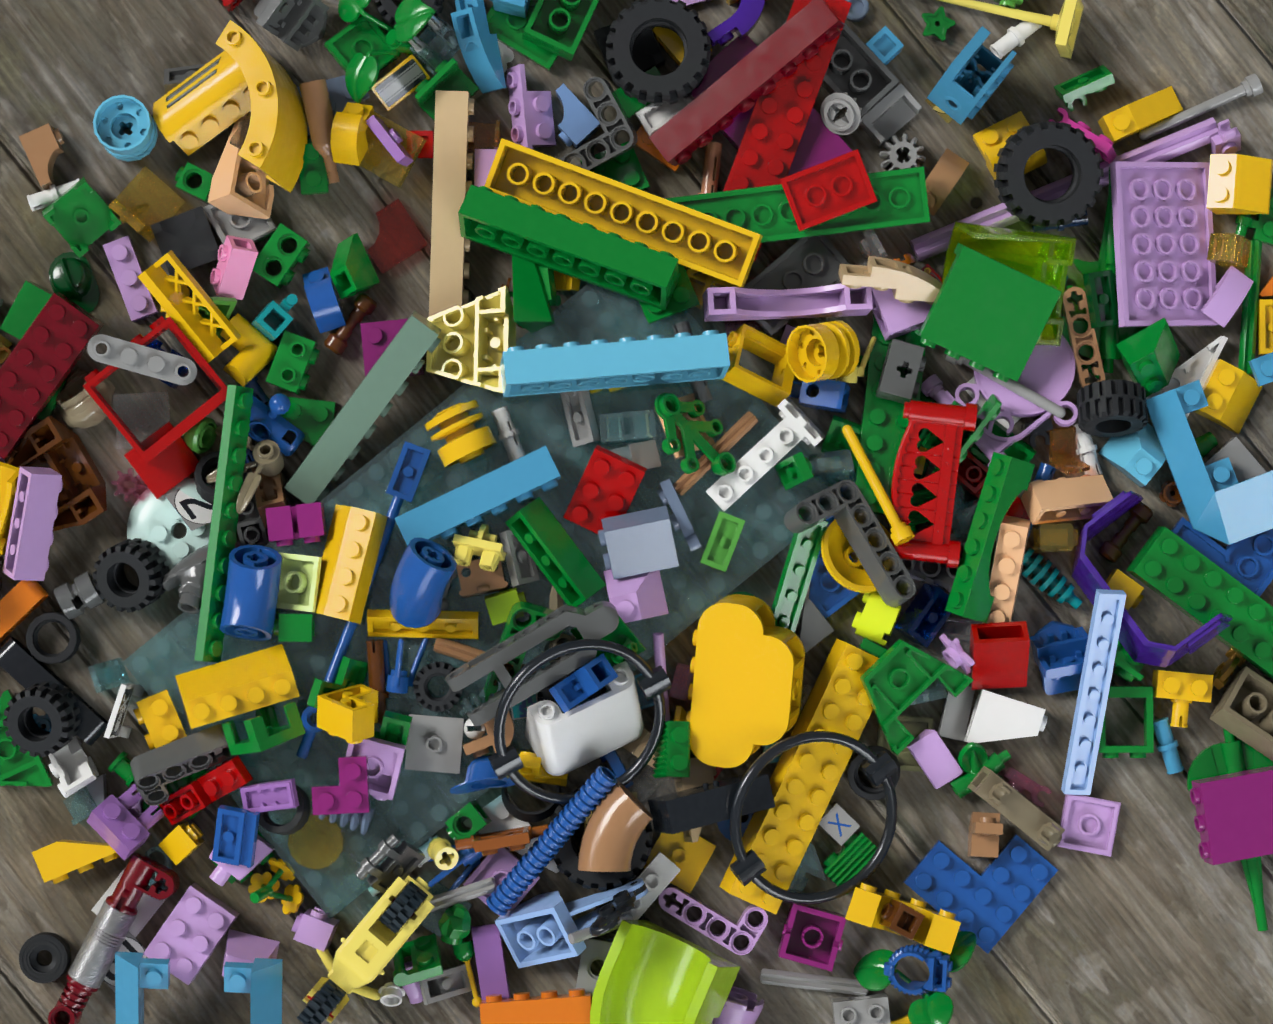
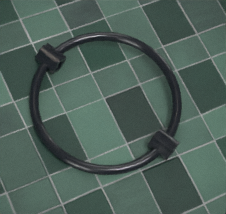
M579 639L565 642L547 649L534 657L513 677L499 701L494 720L496 753L488 757V761L497 778L501 780L508 776L521 790L539 800L560 805L570 804L569 801L572 797H575V793L565 794L544 790L529 782L519 773L518 770L523 768L524 765L513 744L506 747L505 723L509 707L517 691L526 679L542 665L571 652L597 650L618 655L632 663L642 673L636 680L647 701L652 698L654 700V723L649 740L634 764L617 778V781L626 786L649 763L663 734L666 714L663 693L671 689L672 684L661 665L652 669L633 650L621 644L602 639Z
M810 731L796 734L768 748L749 767L734 795L730 814V835L737 860L730 865V868L735 877L744 887L752 881L765 893L777 899L796 904L828 902L850 893L855 887H859L861 882L864 883L882 863L893 841L898 811L897 796L891 776L899 771L895 761L884 750L876 755L862 742L850 736L830 731ZM812 742L839 744L857 752L867 761L862 768L873 785L877 787L882 783L887 808L885 828L881 841L874 855L862 870L835 888L817 893H797L782 889L761 875L767 869L758 855L752 849L747 853L745 851L741 833V816L745 798L761 770L781 753L793 747Z

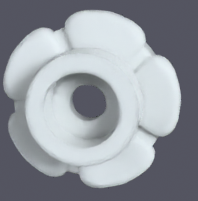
M388 982L378 990L380 1002L385 1006H398L402 1003V997L405 996V990L395 985L394 982Z

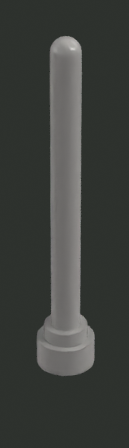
M1255 73L1245 77L1244 81L1240 82V86L1141 130L1139 138L1147 140L1244 95L1246 97L1251 96L1252 98L1264 92L1261 81Z
M949 355L945 358L946 361L953 365L959 364L962 366L964 364L1058 418H1062L1066 414L1063 407L1010 378L1008 382H1004L992 376L994 371L985 367L983 371L970 366L968 364L970 360L963 356L959 360Z

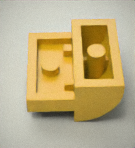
M1021 111L973 134V141L984 157L986 166L994 180H996V172H993L994 164L998 163L999 157L997 154L1000 148H1004L1007 144L1005 141L1011 135H1015L1018 132L1017 130L1024 126H1029ZM1044 149L1038 150L1030 156L1025 165L1024 174L1047 163Z

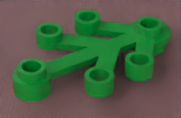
M662 393L656 397L654 402L655 410L664 421L666 439L662 442V449L668 455H672L681 449V442L676 434V424L681 431L685 458L680 463L684 473L691 474L700 467L699 461L696 458L694 444L711 461V469L715 474L725 476L735 471L736 460L734 456L729 452L719 454L700 434L706 433L709 437L720 435L723 432L721 421L718 419L691 421L681 414L687 413L691 418L703 415L705 406L702 401L696 399L692 402H683L672 393Z

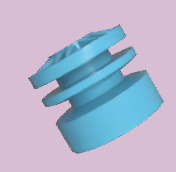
M127 95L112 96L102 102L95 111L93 119L94 133L107 152L116 159L126 162L137 161L149 155L155 147L158 138L156 122L144 104L135 97ZM128 128L133 133L131 135H128L124 132V130Z

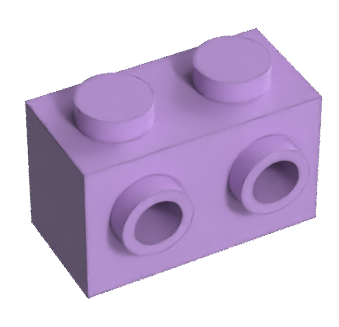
M321 907L309 908L305 913H300L296 917L291 930L296 932L293 940L324 952L330 946L340 920L329 916L330 911Z

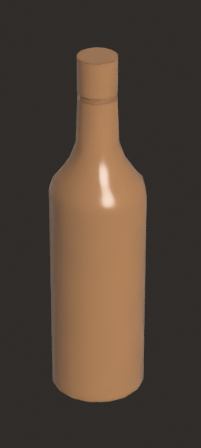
M326 79L299 84L312 145L324 160L329 184L340 182L337 165L333 162L330 140L334 115Z

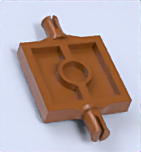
M548 824L535 827L525 826L455 840L456 851L473 848L475 852H481L482 856L496 854L499 848L509 847V851L525 849V845L530 843L533 838L543 835V831L548 828Z

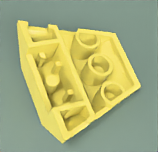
M506 285L498 288V291L486 296L481 295L470 303L454 306L427 318V320L441 329L438 338L441 339L440 343L432 353L428 350L426 353V371L428 373L503 394L500 370L502 353L507 351V348L516 346V323L514 322L513 306Z

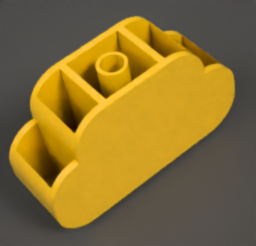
M742 594L728 595L707 608L699 619L698 630H694L692 640L693 646H696L695 657H692L690 672L694 673L693 684H690L688 690V699L692 700L691 711L689 710L686 716V721L690 722V748L701 762L722 768L737 767L755 753L761 745H770L778 741L796 724L801 707L805 650L802 641L793 631L775 626L774 614L767 603L758 597Z

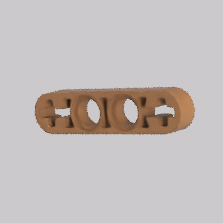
M1070 287L1063 292L1061 303L1079 383L1084 388V386L1090 384L1085 382V378L1089 377L1088 368L1082 370L1081 365H1090L1096 362L1097 367L1091 368L1093 375L1099 376L1098 381L1105 380V374L1095 329H1091L1086 293L1082 288ZM1072 291L1076 295H1081V300L1077 302L1078 310L1084 308L1085 314H1075L1070 317L1069 311H1075L1073 303L1067 302V298L1071 297ZM1077 318H1083L1087 321L1088 328L1085 333L1078 334L1074 331L1073 322ZM1083 345H1090L1094 351L1093 357L1088 361L1082 360L1079 356V349Z

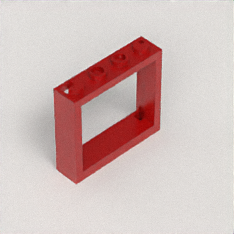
M161 316L149 326L152 329L150 333L145 337L140 333L129 342L147 346L169 329L218 388L219 392L146 449L95 388L119 368L108 365L101 372L96 368L84 378L87 382L83 385L84 389L146 464L226 401L227 386L171 317L165 320Z

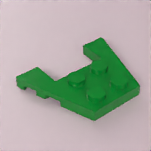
M898 639L860 677L890 749L896 755L915 739L897 717L925 689L938 679L952 696L957 697L973 681L971 677L901 639Z

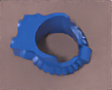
M921 944L906 945L897 949L889 958V962H884V975L889 976L888 980L891 981V985H894V988L899 989L898 991H902L903 994L908 993V995L913 994L917 996L918 994H926L929 991L946 992L952 986V978L949 977V973L952 971L953 961H950V956L943 954L942 951H932L929 947ZM903 957H916L922 962H926L930 973L929 979L927 981L907 983L901 979L898 973H895V965Z

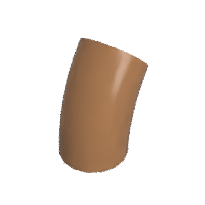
M617 781L615 786H612L610 792L606 793L605 798H601V802L599 805H596L588 820L579 851V871H631V860L636 843L653 817L645 806L619 781Z

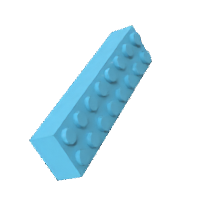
M718 330L704 331L702 335L691 336L689 332L675 334L671 338H664L663 335H651L647 337V340L624 337L619 339V342L608 343L606 339L591 341V344L580 345V342L573 341L564 343L563 347L540 344L535 346V349L524 350L523 346H514L507 348V351H503L500 362L503 397L724 379L730 367L727 333L719 334Z

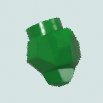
M457 903L448 908L438 922L441 940L447 944L460 945L463 938H466L470 933L471 917L468 909L463 904Z

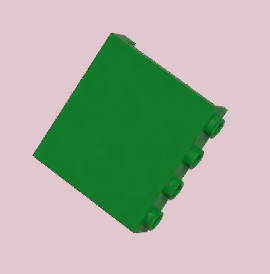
M958 243L954 250L957 256L921 329H916L915 333L921 337V343L935 349L936 345L946 348L945 354L957 360L963 356L970 360L968 363L970 366L983 371L986 367L994 371L992 376L1004 382H1008L1009 378L1018 382L1062 292Z

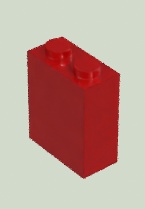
M1026 621L971 624L969 656L975 662L970 667L972 672L969 673V676L973 679L971 682L972 690L1027 686L1030 639Z

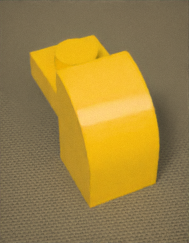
M347 102L342 112H336L332 123L330 140L334 163L360 166L368 150L366 138L368 125L366 120L374 115L372 105Z

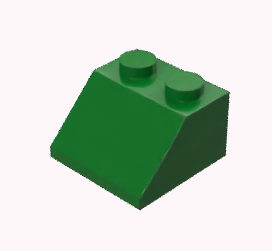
M1163 318L1116 344L1132 382L1139 383L1145 388L1146 397L1168 386L1180 357L1166 319Z

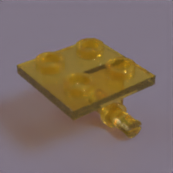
M145 166L117 198L111 202L109 208L120 216L119 220L123 224H129L150 243L155 238L150 225L175 216L186 202Z

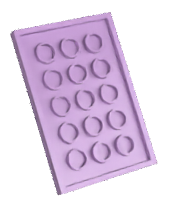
M1115 161L1110 163L1119 327H1148L1163 318L1166 319L1169 327L1219 325L1200 311L1216 290L1212 211L1206 208L1209 162Z

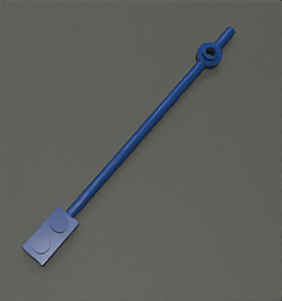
M406 441L386 490V493L392 495L393 499L386 515L388 518L370 589L396 523L394 518L398 517L404 500L413 502L432 452ZM346 621L324 680L335 682L342 658L346 655L357 623ZM308 706L301 716L306 730L296 756L307 759L316 732L322 731V729L317 727V723H314L311 719L312 714L317 713V708Z

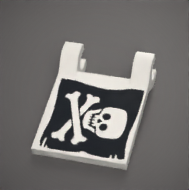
M124 680V683L120 686L104 734L105 738H129L132 728L123 726V722L132 695L142 697L146 686Z

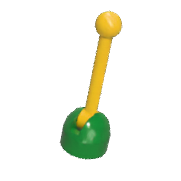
M473 940L462 942L460 945H452L455 957L465 962L473 994L472 1004L474 1007H480L479 1003L482 998L478 995L470 960L475 955Z

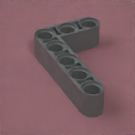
M600 77L589 78L584 84L583 91L605 133L559 158V160L570 163L574 157H578L582 161V168L591 172L635 147L638 139L637 133L611 84ZM600 82L604 87V92L600 97L596 98L593 96L591 88L593 84ZM613 106L617 111V116L613 121L609 122L605 119L604 112L608 107ZM623 130L627 131L630 135V141L625 146L620 145L617 140L618 134ZM601 143L606 148V154L602 159H597L594 156V148L597 144Z
M842 480L799 502L785 514L784 524L792 533H801L834 516L886 605L898 607L915 595L916 585L860 489L853 481Z

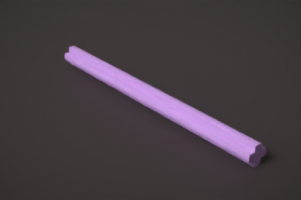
M1213 117L1116 156L1112 162L1168 161L1210 144L1211 137L1219 134L1216 121ZM1106 161L1099 163L1100 169H1104V177H1100L1099 182L1102 187L1109 184L1110 164ZM1072 175L1030 191V193L1041 200L1057 199L1068 190ZM1001 203L910 241V245L916 260L920 262L955 248L958 243H967L1020 220L1017 216L1011 215L1006 210L1007 206L1005 203Z

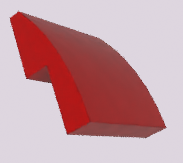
M170 421L143 440L141 444L146 449L174 428ZM179 437L147 464L134 448L124 454L156 499L193 473L199 462L182 437Z

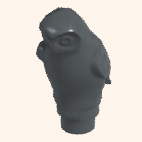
M237 539L235 542V548L241 546L240 542ZM208 544L198 548L182 559L163 576V588L166 591L181 585L178 589L180 597L178 608L189 614L199 613L201 607Z

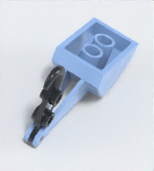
M642 878L617 888L564 903L557 890L537 895L508 911L505 916L500 915L494 922L519 969L579 956L587 947L584 941L571 944L568 940V934L590 927L589 931L592 936H601L611 931L618 925L620 921L619 916L634 908V902L645 896L649 891ZM609 902L608 904L584 915L583 917L575 921H573L571 917L573 915H576L578 913H581L603 903Z

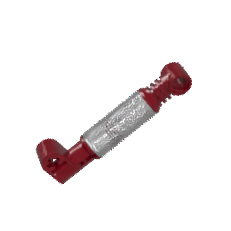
M133 853L113 894L106 898L102 908L99 910L93 926H91L76 959H74L66 977L68 980L67 986H65L64 992H62L61 998L58 999L55 1007L49 1012V1024H78L81 1021L83 1008L86 1007L89 996L100 988L106 973L115 959V952L119 951L122 941H124L132 922L135 920L138 912L136 907L143 893L159 900L166 899L175 894L180 886V878L176 872L145 855ZM157 871L158 874L154 879L157 882L149 886L148 883L152 875ZM162 879L166 880L165 885L167 888L164 890L161 888L162 883L159 882ZM60 1011H66L69 1014V1023L61 1020Z

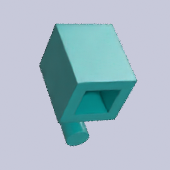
M290 294L279 305L275 301H271L251 322V325L272 342L294 319L287 312L297 303V296Z

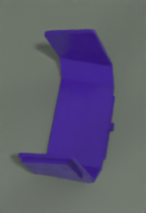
M1121 492L1092 514L1093 519L1084 525L1075 544L1072 577L1093 606L1096 589H1111L1085 555L1086 542L1144 499L1135 492ZM1124 608L1118 640L1134 662L1166 668L1186 653L1192 654L1230 626L1229 622L1233 618L1231 615L1220 613L1179 644L1172 646L1148 641Z

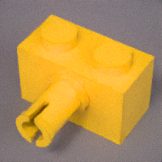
M1153 669V697L1167 698L1173 702L1170 726L1188 728L1189 703H1192V701L1211 703L1214 675Z

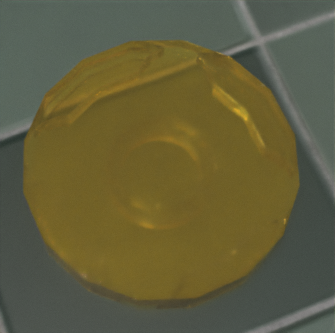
M313 814L309 815V819L304 827L296 833L290 834L288 839V847L295 861L306 868L317 870L328 867L339 858L344 844L342 830L336 821L332 824L329 822L328 816L321 820L319 815Z

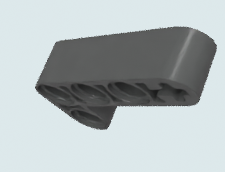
M222 723L140 754L131 760L130 766L136 788L147 805L156 806L168 800L169 793L166 784L236 756H231L221 726Z

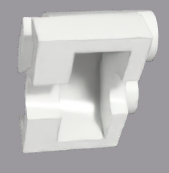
M76 736L72 737L73 740L64 747L48 755L51 760L48 766L52 774L59 778L60 783L57 786L65 798L93 782L99 775L90 756L87 757L81 747L82 743Z

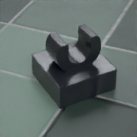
M1047 419L1028 434L1030 435L1028 440L1030 447H1036L1035 438L1037 436L1044 438L1045 445L1050 444L1051 438L1046 431L1053 430L1051 419ZM1034 422L1021 425L1022 431Z

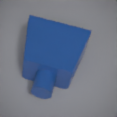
M829 379L809 383L793 381L791 394L788 397L799 398V404L804 407L846 414L851 387L846 382ZM813 389H819L816 397L810 396Z

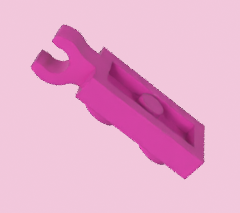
M1058 108L1059 115L1063 117L1059 123L1064 122L1070 124L1075 129L1079 128L1085 133L1084 136L1087 139H1091L1096 145L1094 147L1095 152L1100 153L1101 158L1109 164L1112 163L1117 156L1112 146L1114 143L1105 135L1100 134L1098 137L1091 132L1092 129L1082 121H1078V123L1072 121L1065 109Z

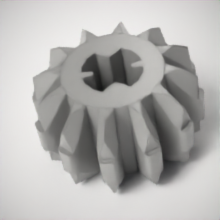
M904 133L902 135L901 142L896 135H893L891 137L892 144L887 141L883 143V147L887 151H881L879 157L888 160L883 161L880 166L881 168L890 166L889 171L921 167L918 163H924L926 157L917 154L921 153L924 147H914L918 140L916 137L909 143L907 142V134ZM899 151V154L902 151L908 154L906 156L908 162H905V160L902 163L897 160L899 155L896 152Z

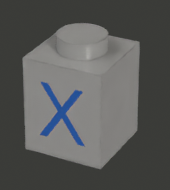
M836 802L832 805L828 804L819 823L841 846L860 827Z

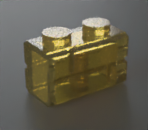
M1071 523L1039 524L1033 528V550H1035V553L1068 552L1078 545V530L1073 529Z

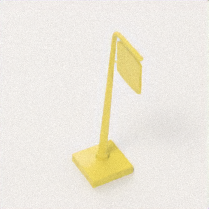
M937 0L1048 26L1050 30L1056 31L1055 45L1060 57L1069 59L1072 58L1084 8L1082 0H1064L1060 14L1048 16L975 0Z

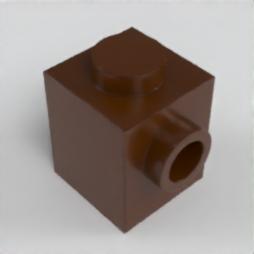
M891 899L890 903H887L880 913L881 920L879 924L907 939L913 940L925 915L901 902Z

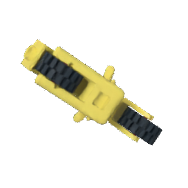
M409 875L405 880L398 876L347 938H341L342 944L337 949L334 959L328 948L324 952L316 949L329 972L328 978L321 977L302 1000L306 1004L309 1000L311 1001L297 1017L298 1020L303 1024H321L325 1019L331 1023L350 1000L347 994L352 992L375 1001L380 1000L378 990L366 985L371 983L379 974L384 975V967L435 907L430 903L434 896L428 891L431 887L428 886L427 882L419 876L416 880Z

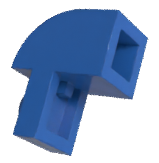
M325 267L303 274L304 289L320 334L346 326L342 307L335 292L329 268Z
M602 653L550 688L549 692L565 713L616 679L618 675Z

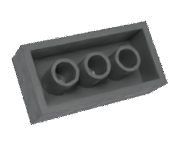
M844 23L845 26L841 31L822 86L829 94L836 91L838 93L847 92L850 97L857 98L856 103L862 108V118L897 87L899 80L851 28Z

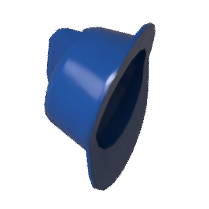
M482 756L473 760L468 766L465 783L454 786L450 789V793L465 794L488 788L509 787L515 784L508 776L499 780L488 761L489 756Z

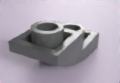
M255 493L245 511L238 516L237 532L241 546H264L269 544L267 529L264 528L257 509Z

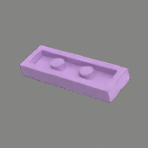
M125 236L104 244L103 248L131 321L135 322L158 313L152 294L137 277L143 270L130 237Z

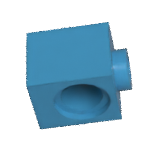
M886 25L866 43V46L885 66L904 47Z

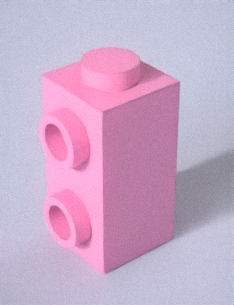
M227 235L224 245H220L218 250L219 261L217 267L212 269L210 275V283L213 285L217 296L243 300L258 255L253 240Z

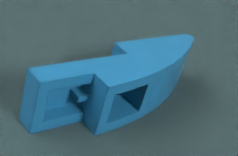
M455 0L457 11L450 13L461 53L475 83L482 94L507 88L497 34H490L484 0Z

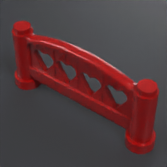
M915 400L904 402L903 418H908L909 422L895 459L891 484V503L901 522H905L906 526L911 522L908 517L911 511H918L932 522L933 525L915 533L914 538L899 546H895L892 539H889L900 559L946 564L947 568L958 569L961 541L950 540L963 430L975 431L977 404L966 403L965 406ZM927 428L941 439L943 443L927 451H919L917 443L921 439L918 433L921 429ZM918 456H925L940 470L922 479H917L914 476V470L917 468L915 460ZM916 483L922 484L937 496L920 506H913L910 502L911 497L914 495L912 486Z

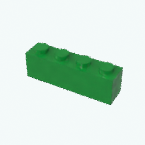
M540 497L520 509L505 522L567 605L578 607L606 586L599 574Z

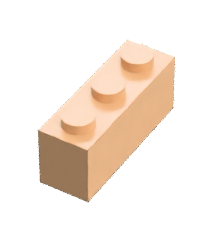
M1088 474L1074 478L1060 477L1055 480H1035L1029 483L1028 490H1025L1021 497L1032 525L1090 519L1092 514L1113 499L1103 475L1091 476Z

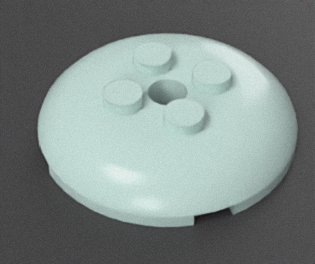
M186 477L158 499L147 488L134 503L128 517L127 539L141 538L142 542L146 540L151 542L152 548L157 546L160 549L159 555L165 556L167 561L164 564L169 566V570L198 548L209 543L211 523L193 531L190 530L166 498V494L180 489L183 493L196 500L207 502L198 494L195 478ZM182 523L186 526L187 533L183 538L178 539L174 535V527Z

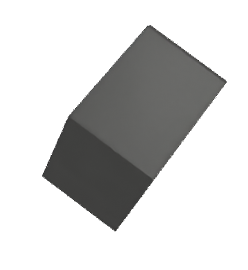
M805 599L799 631V638L803 643L806 653L834 631L813 602Z

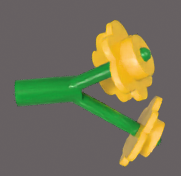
M270 858L268 863L271 865L270 869L275 875L272 877L270 872H264L263 874L254 873L250 878L251 885L248 887L250 900L253 903H263L267 898L270 900L274 898L281 899L284 914L296 913L304 900V895L300 892V885H287L284 894L275 892L280 887L278 879L293 881L295 879V871L288 861Z

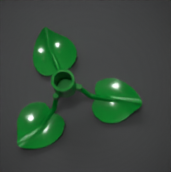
M339 0L338 13L343 21L352 23L361 14L389 31L386 35V43L390 49L369 51L367 55L359 52L353 56L347 66L345 74L346 87L355 102L361 103L364 95L370 91L378 78L379 62L373 56L388 54L396 56L398 52L406 55L415 53L414 47L408 41L413 40L415 36L417 37V34L435 14V9L425 4L422 0H403L395 13L397 24L392 28L364 10L371 0Z
M958 931L951 954L943 952V954L950 956V961H953V968L950 972L962 969L970 960L977 941L975 933ZM879 949L866 954L860 959L854 968L853 974L862 987L870 991H880L890 985L889 976L884 975V962H889V958L894 952ZM895 969V973H898L902 980L907 983L912 982L900 970ZM929 991L926 994L920 995L923 999L915 1000L908 1010L911 1024H948L953 1015L954 1004L945 992Z

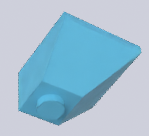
M1149 423L1143 429L1132 434L1110 437L1098 452V454L1139 487L1146 486L1166 460L1156 431Z

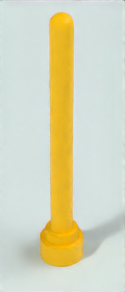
M843 426L842 433L892 527L890 529L892 533L890 537L894 545L899 546L908 542L915 536L909 525L906 526L905 522H901L852 426Z

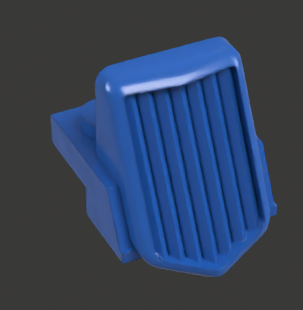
M1051 621L1037 631L1034 636L1030 637L1034 661L1039 668L1042 687L1047 695L1079 690L1088 634L1083 627L1076 628L1070 624Z

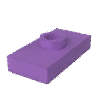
M374 115L366 120V124L397 163L407 167L414 161L401 145L403 139L394 128L389 130L386 124Z
M294 778L239 787L243 809L249 812H267L299 806Z

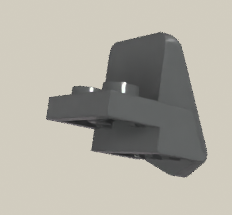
M260 0L254 8V14L259 17L256 21L259 25L298 52L300 48L307 47L324 37L329 7L320 0Z

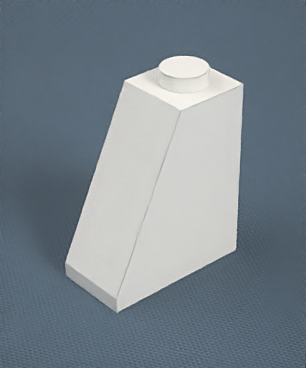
M980 689L964 741L968 743H981L1038 736L1039 731H1044L1048 716L1044 715L1046 709Z

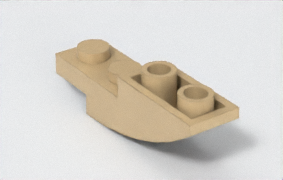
M869 256L867 266L840 264L838 274L842 285L852 289H858L861 286L872 287L879 291H886L890 288L894 298L903 303L925 301L927 304L933 305L942 286L937 279L909 264L884 257Z

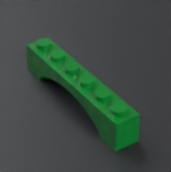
M993 452L945 611L987 623L994 596L990 595L989 569L994 542L1002 520L1011 504L1023 490H1028L1035 464Z

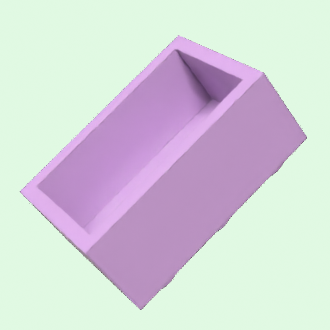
M193 883L144 951V955L148 958L170 959V973L189 985L194 981L239 916V913L198 884Z

